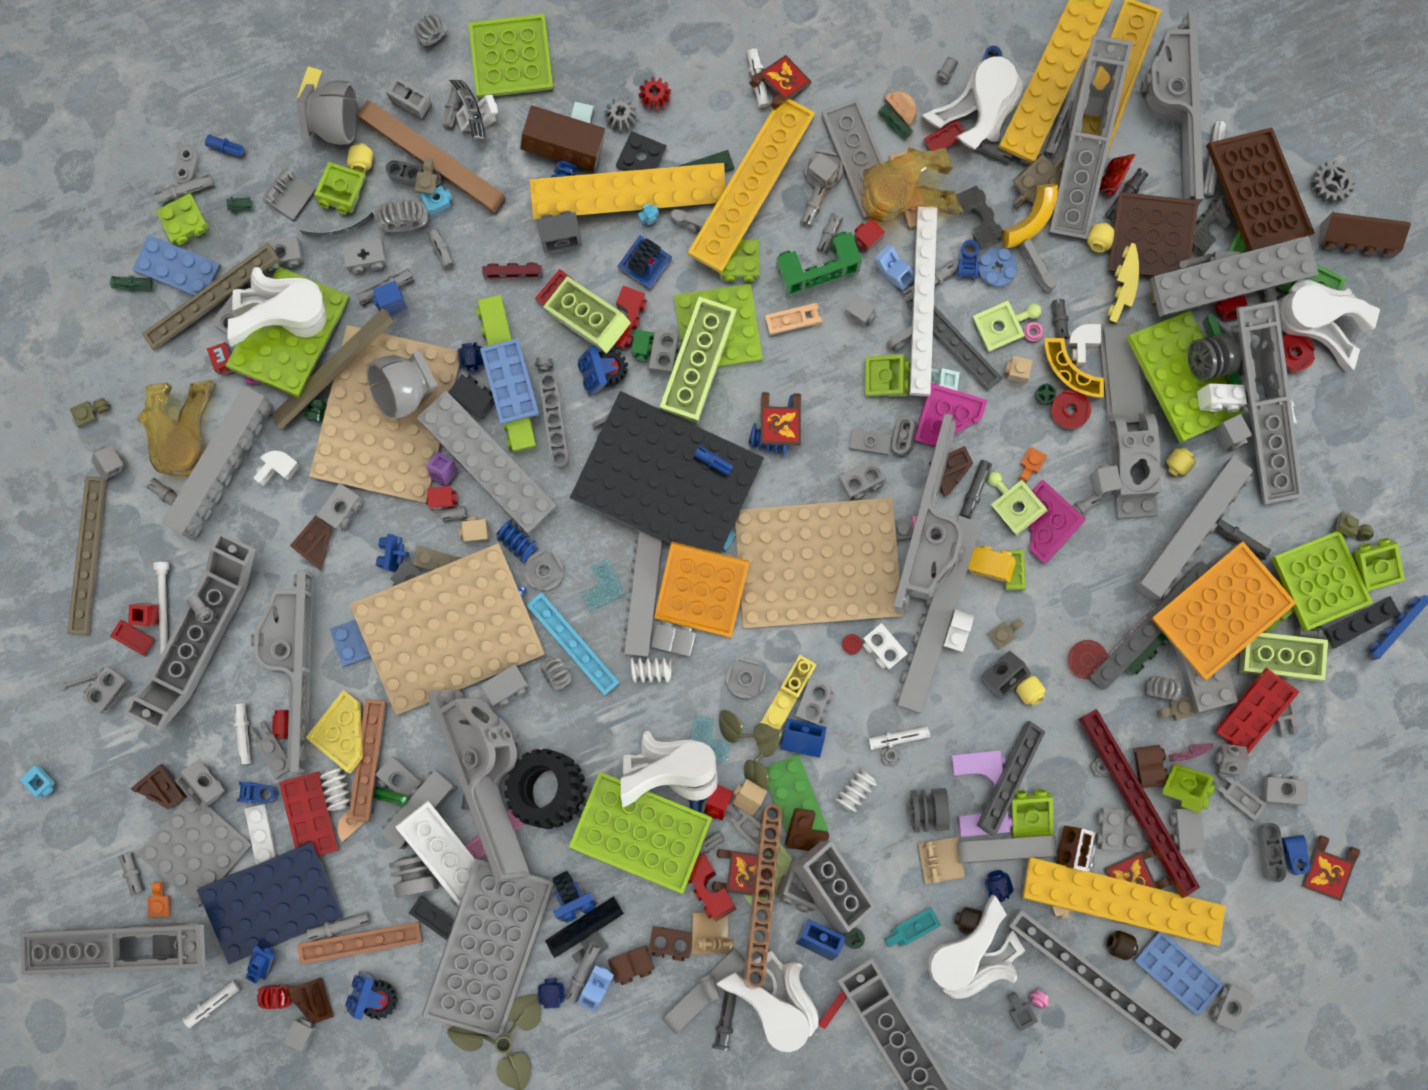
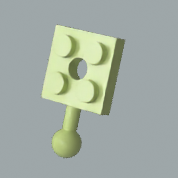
M1006 301L974 315L972 319L989 353L1024 338L1025 335L1019 322L1027 318H1039L1042 309L1038 304L1033 303L1027 307L1026 311L1015 315L1009 301ZM1000 322L1003 324L1004 329L996 331L993 328V324Z
M997 471L990 472L987 476L988 484L992 487H997L1003 494L991 506L1016 536L1048 511L1023 480L1009 490L1002 482L1003 477L1001 473ZM1018 503H1022L1025 506L1021 512L1014 511V507Z

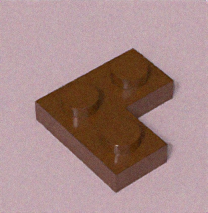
M794 809L784 844L786 848L810 851L819 842L828 841V831L812 829L816 815L814 810Z

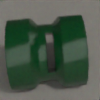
M313 399L308 404L309 408L305 411L303 418L322 423L324 419L323 411L326 410L327 403Z

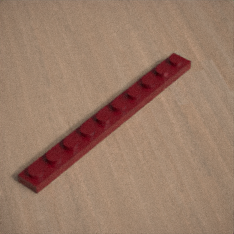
M1095 709L1078 720L1181 898L1187 897L1200 888L1198 882L1099 711Z

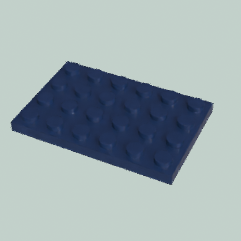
M313 841L197 889L228 965L250 956L255 946L263 950L306 933L308 928L324 925V922L329 921L330 923L344 916Z

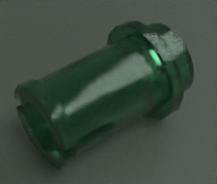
M230 197V199H227L228 211L251 210V197Z

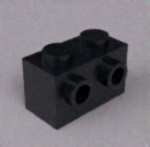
M462 374L448 393L483 419L495 403L492 391L485 386L481 389L477 386L479 381L471 375L465 377Z

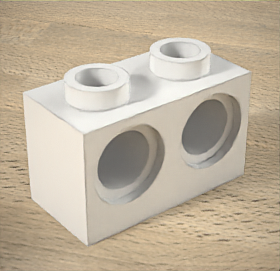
M882 623L862 639L864 642L862 646L869 654L873 653L877 657L875 661L882 669L886 668L889 670L908 654ZM872 636H880L882 644L875 646L871 641ZM886 651H892L895 654L893 661L885 659L884 654Z

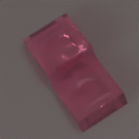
M1213 743L1188 745L1189 753L1169 754L1170 762H1177L1195 758L1212 749Z

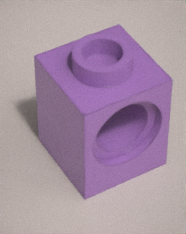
M437 452L426 465L429 477L442 486H447L457 474L454 460L440 452Z

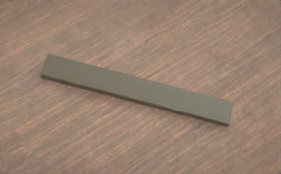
M269 243L265 244L143 332L142 335L152 350L158 349L233 294V290L241 289L251 281L254 267H259L263 273L280 261V258Z
M382 308L309 378L299 398L291 396L271 415L277 427L283 429L393 323V319L386 309Z
M86 476L68 634L89 635L107 486V479L103 480L101 477Z

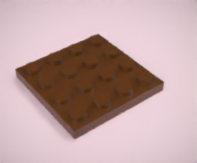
M1119 192L1114 239L1108 271L1116 272L1119 265L1123 266L1125 258L1122 255L1126 246L1130 247L1131 243L1136 244L1139 274L1157 276L1182 269L1179 265L1180 262L1191 259L1199 200Z

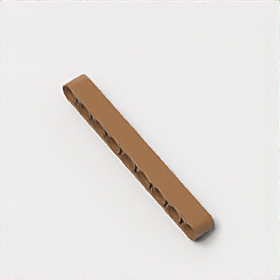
M367 100L356 114V117L361 122L424 165L425 158L433 159V169L440 173L441 178L490 212L495 213L506 198L498 189L373 102Z
M776 804L768 805L762 811L760 819L743 978L745 986L750 989L762 986L766 975L782 821V810ZM767 811H774L776 813V819H770L767 815ZM765 831H772L774 839H768L765 836ZM764 850H768L771 852V860H767L763 857ZM762 870L770 874L769 880H764L761 877L760 873ZM759 891L767 893L768 898L766 901L759 898ZM757 911L765 914V921L757 919ZM755 932H760L763 935L762 942H757L754 939ZM753 953L760 954V963H755L752 960ZM751 973L758 975V984L751 983L749 979Z

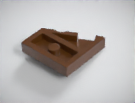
M965 446L949 453L940 486L944 497L951 493L973 465V461Z
M315 515L290 546L317 569L321 570L331 527Z
M163 764L157 766L130 788L133 792H138L146 796L147 799L158 802L159 805L166 809H171L186 797Z
M321 978L284 990L286 995L311 1024L333 1017Z

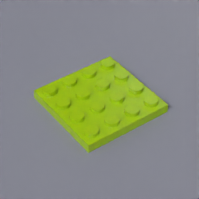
M545 14L468 22L477 98H483L485 95L501 96L553 90Z
M751 284L674 295L682 343L699 297L736 309V316L718 367L763 361Z
M1339 531L1271 558L1285 591L1296 602L1293 609L1304 632L1373 604L1344 537Z

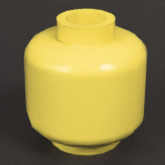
M363 143L351 146L348 150V167L362 173L371 169L373 151Z
M1104 222L1093 225L1087 240L1091 249L1098 253L1109 250L1114 239V229Z
M1183 446L1181 449L1175 448L1166 459V464L1169 466L1167 470L1176 477L1179 474L1186 476L1196 464L1195 455Z
M1036 676L1027 677L1016 687V693L1026 705L1031 704L1035 706L1045 698L1046 689Z

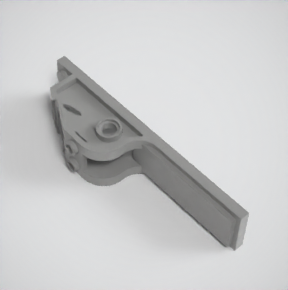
M1197 10L1188 11L1178 29L1167 30L1155 54L1157 56L1153 65L1148 70L1144 81H1142L1141 91L1144 92L1146 107L1152 114L1158 117L1174 118L1181 123L1184 199L1199 200V206L1204 199Z
M1092 35L1089 53L1085 56L1071 111L1068 129L1069 142L1049 232L1088 239L1133 42ZM1099 66L1104 67L1105 71L1110 75L1109 82L1102 90H1098L1091 82L1092 74ZM1083 114L1100 117L1098 135L1081 132Z
M1274 300L1237 307L1238 325L1231 326V336L1238 343L1241 352V363L1237 374L1241 385L1245 387L1247 400L1245 406L1251 417L1262 503L1270 504L1303 497L1278 301ZM1250 332L1253 335H1257L1260 339L1257 350L1253 354H1251ZM1262 378L1264 390L1269 398L1259 400L1255 380Z
M1138 322L1101 325V344L1099 348L1102 377L1104 378V397L1111 465H1117L1122 489L1115 494L1117 519L1158 516L1156 495L1161 492L1160 442L1157 420L1154 414L1148 413L1143 370L1126 338L1130 334L1139 331ZM1138 424L1139 431L1128 432L1127 425ZM1142 459L1145 477L1140 484H1134L1130 470L1135 463Z
M944 414L894 603L895 613L903 614L904 609L908 610L910 596L930 600L937 592V587L946 576L949 577L956 569L958 561L962 562L965 547L962 546V529L959 523L952 517L935 511L937 497L956 429L953 415ZM935 535H938V536L941 537V538L938 539V540L932 539V537L935 536ZM936 573L935 578H932L931 574Z
M297 569V574L294 575V586H297L296 589L273 590L269 599L270 603L263 617L259 619L254 629V634L251 635V646H254L255 659L262 667L277 673H287L290 676L287 769H290V773L306 774L313 574L306 569ZM286 648V653L282 656V651Z
M461 689L431 691L428 693L429 699L496 882L522 879L529 876L527 864L499 791L502 777L512 770L517 759V750L509 727L501 718L494 714L489 708L490 705L482 697L465 698ZM472 753L475 755L476 758L474 764L471 761Z
M151 923L108 929L20 933L22 975L206 967L204 924ZM136 936V938L152 937L153 955L120 959L119 938Z

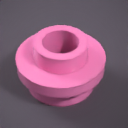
M1036 322L1028 323L1024 328L1025 338L1031 342L1039 341L1043 336L1042 326ZM1030 330H1035L1037 334L1031 335Z
M1035 990L1034 993L1030 994L1031 1003L1039 1009L1048 1007L1050 999L1046 994L1039 990Z

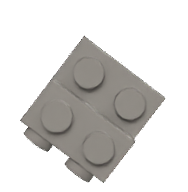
M1101 808V812H1098L1097 823L1100 824V833L1097 832L1096 844L1099 845V849L1141 852L1142 829L1132 811Z
M793 856L787 874L781 878L776 895L781 897L780 901L785 904H796L799 911L808 913V911L817 910V903L791 867L800 859L798 856Z

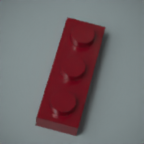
M529 262L526 265L508 263L507 266L490 263L487 266H482V274L484 279L543 278V269L541 265L535 262Z

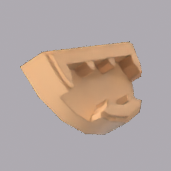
M901 91L889 93L884 97L909 126L913 124L916 119L917 110L912 97Z
M349 811L343 814L337 827L338 835L342 842L348 839L365 823L363 821L349 820Z

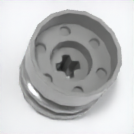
M417 854L401 857L395 862L389 863L390 868H400L399 872L391 873L392 877H401L402 881L393 884L396 898L438 889L436 877L434 875H426L425 871H428L429 868L424 866V862Z

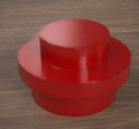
M855 634L847 635L842 641L843 650L848 654L858 653L862 648L860 637Z

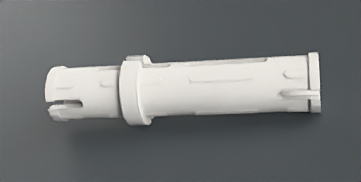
M750 49L746 52L750 65L748 70L752 76L764 70V66L760 62L758 49ZM763 80L754 88L759 108L770 106L766 84Z
M246 703L234 704L235 723H233V727H235L238 765L252 764L248 725L250 724L247 721Z
M926 725L891 734L886 732L885 735L868 738L870 750L883 747L892 748L893 745L930 738V733Z
M232 980L204 1003H199L196 1009L182 1018L185 1025L191 1029L201 1019L209 1017V1013L240 991L239 985Z

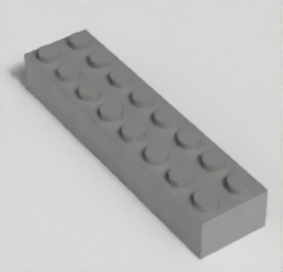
M1309 236L1160 274L1152 277L1150 283L1159 317L1293 283L1298 280L1312 278L1319 275Z
M245 385L242 387L161 522L162 524L191 540L193 537L198 536L201 531L200 526L202 522L207 520L211 514V507L221 498L223 487L230 483L233 470L240 466L242 455L250 449L252 445L251 440L254 435L261 431L263 420L268 418L272 412L273 404L265 396Z
M447 391L443 392L417 417L418 421L527 534L557 508L553 501Z
M1235 456L1223 463L1133 588L1151 602L1166 597L1171 590L1169 585L1180 578L1183 573L1180 570L1188 566L1195 557L1192 555L1193 552L1195 553L1197 549H1201L1206 542L1204 537L1215 530L1218 525L1215 522L1225 516L1229 510L1227 506L1235 502L1241 493L1238 490H1241L1243 486L1245 487L1252 479L1250 474L1253 469Z

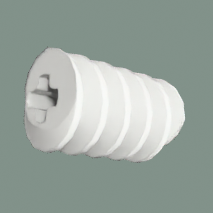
M631 657V677L634 683H637L639 677L642 683H645L647 677L650 683H653L655 677L658 683H661L663 677L666 683H669L672 669L671 658L669 663H667L665 657H663L661 663H659L657 657H655L653 663H651L649 657H647L645 663H643L641 657H638L635 663L633 657Z
M341 767L324 771L325 773L320 776V779L327 780L322 783V787L328 788L323 792L324 795L330 796L325 800L326 803L332 804L327 808L328 811H338L350 807L347 803L351 801V798L345 797V795L350 793V790H343L348 785V782L341 781L346 777V774L339 773L343 770Z
M860 767L859 769L862 774L854 773L857 780L849 779L852 786L845 785L846 793L839 792L842 799L834 798L848 811L857 812L855 804L862 806L860 798L867 800L865 792H873L870 785L878 786L875 779Z

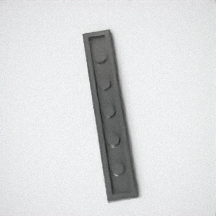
M912 301L907 307H908V308L912 311V313H913V301ZM934 306L933 335L988 392L1002 377Z
M1026 721L976 825L991 836H996L1045 733L1044 730L1031 721Z

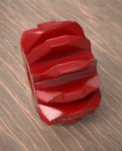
M652 76L651 82L645 79V86L640 85L639 87L641 92L638 95L642 99L641 104L647 105L649 110L652 106H655V110L658 111L659 105L665 108V102H670L669 95L671 94V89H668V83H662L661 77L658 81H655V78Z
M282 984L260 987L257 994L258 1006L262 1009L287 1008L292 1004V1000L286 995L284 990L291 987Z

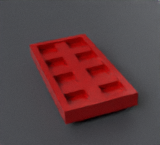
M1266 667L1215 730L1234 745L1247 747L1249 754L1298 695L1299 691Z
M320 772L279 782L294 847L297 848L313 841L318 855L338 851L330 812L327 810L328 804L325 802L326 795L323 794L324 787H322Z

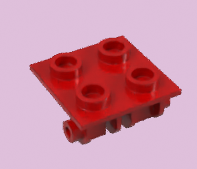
M1135 154L1116 157L1108 163V169L1101 179L1099 192L1106 191L1105 195L1108 197L1116 194Z

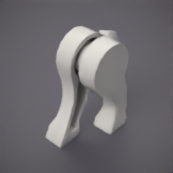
M1003 57L988 58L979 62L973 68L966 88L954 102L922 115L921 118L939 129L952 120L978 110V119L975 126L957 135L955 138L972 150H975L986 138L991 142H999L1002 138L1000 134L1002 123L1020 99L1023 82L1016 72L1014 65L1008 59Z
M254 267L251 274V288L233 290L232 311L235 318L228 319L227 337L230 347L243 341L257 329L269 325H281L295 336L303 338L312 337L321 332L326 324L327 316L322 293L318 285L303 278L272 279L266 277L259 267Z
M1310 279L1296 281L1289 289V293L1278 300L1281 330L1290 335L1307 336L1322 342L1330 349L1337 363L1345 372L1355 370L1360 349L1349 342L1334 320L1343 315L1351 316L1359 328L1366 333L1375 329L1380 309L1355 297L1349 288L1340 291Z
M645 731L641 742V754L623 755V777L621 778L622 807L635 802L648 790L662 785L669 786L675 793L688 800L697 801L709 797L716 790L718 784L714 751L709 745L694 740L656 741L649 731Z
M993 894L985 906L979 924L972 933L956 942L937 946L931 951L927 959L929 976L936 984L942 987V991L953 999L969 998L997 980H1007L1010 983H1015L1017 980V973L1012 962L1025 949L1013 930L1008 932L998 950L986 952L1000 922L1007 916L997 897Z
M772 950L768 951L766 973L773 980L772 994L762 987L756 989L746 987L743 977L736 971L716 982L717 986L745 999L755 1008L761 1019L768 1042L773 1048L781 1052L798 1050L818 1028V1011L801 983L800 971L803 969V965L799 962L783 964L777 959ZM761 956L757 957L753 961L755 963H760Z

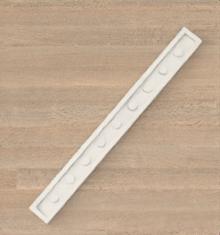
M922 206L917 207L909 395L929 397L931 391L937 208Z

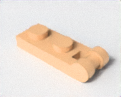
M818 303L765 315L769 335L823 323L822 317L818 313ZM805 313H811L812 318L806 319Z

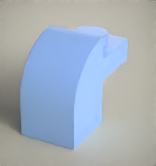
M887 244L874 257L878 263L876 267L881 274L902 291L914 280V272L911 266L899 259L891 245Z
M595 965L577 1004L596 1012L614 974L610 973L606 968Z

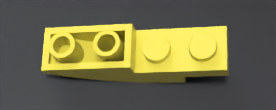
M1131 243L1130 247L1126 246L1122 255L1125 258L1123 266L1119 265L1115 276L1118 277L1117 282L1124 285L1123 287H1118L1115 294L1118 300L1116 305H1111L1108 312L1110 321L1114 323L1118 322L1124 305L1132 308L1136 297L1139 280V260L1136 244Z
M801 655L798 656L761 723L778 730L781 729L817 664Z

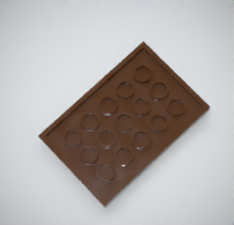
M1272 127L1213 141L1206 145L1248 252L1306 236L1310 237L1315 234Z

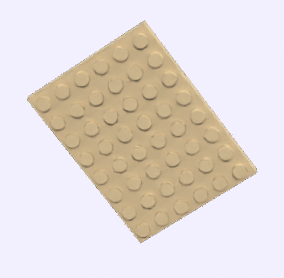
M347 325L342 346L361 328ZM381 333L333 379L309 477L427 504V488L431 487L432 479L429 477L426 465L439 452L441 443L418 421L417 417L443 392H449L456 383L463 352ZM421 351L438 386L427 400L420 402L416 411L406 417L389 420L378 408L369 389L388 380L369 386L366 374L368 363L391 355L409 359L414 352Z
M893 497L740 510L735 521L738 558L750 561L741 596L743 629L903 617V614L895 613L894 610L900 576Z
M499 543L349 604L395 715L430 702L428 693L433 690H460L499 674L514 664L518 666L545 655Z

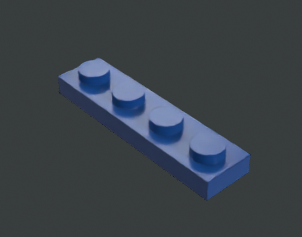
M1415 596L1408 603L1410 607L1406 612L1403 610L1395 618L1397 622L1384 630L1382 633L1384 637L1380 641L1376 640L1369 648L1371 651L1368 656L1372 660L1380 659L1427 606L1428 596Z

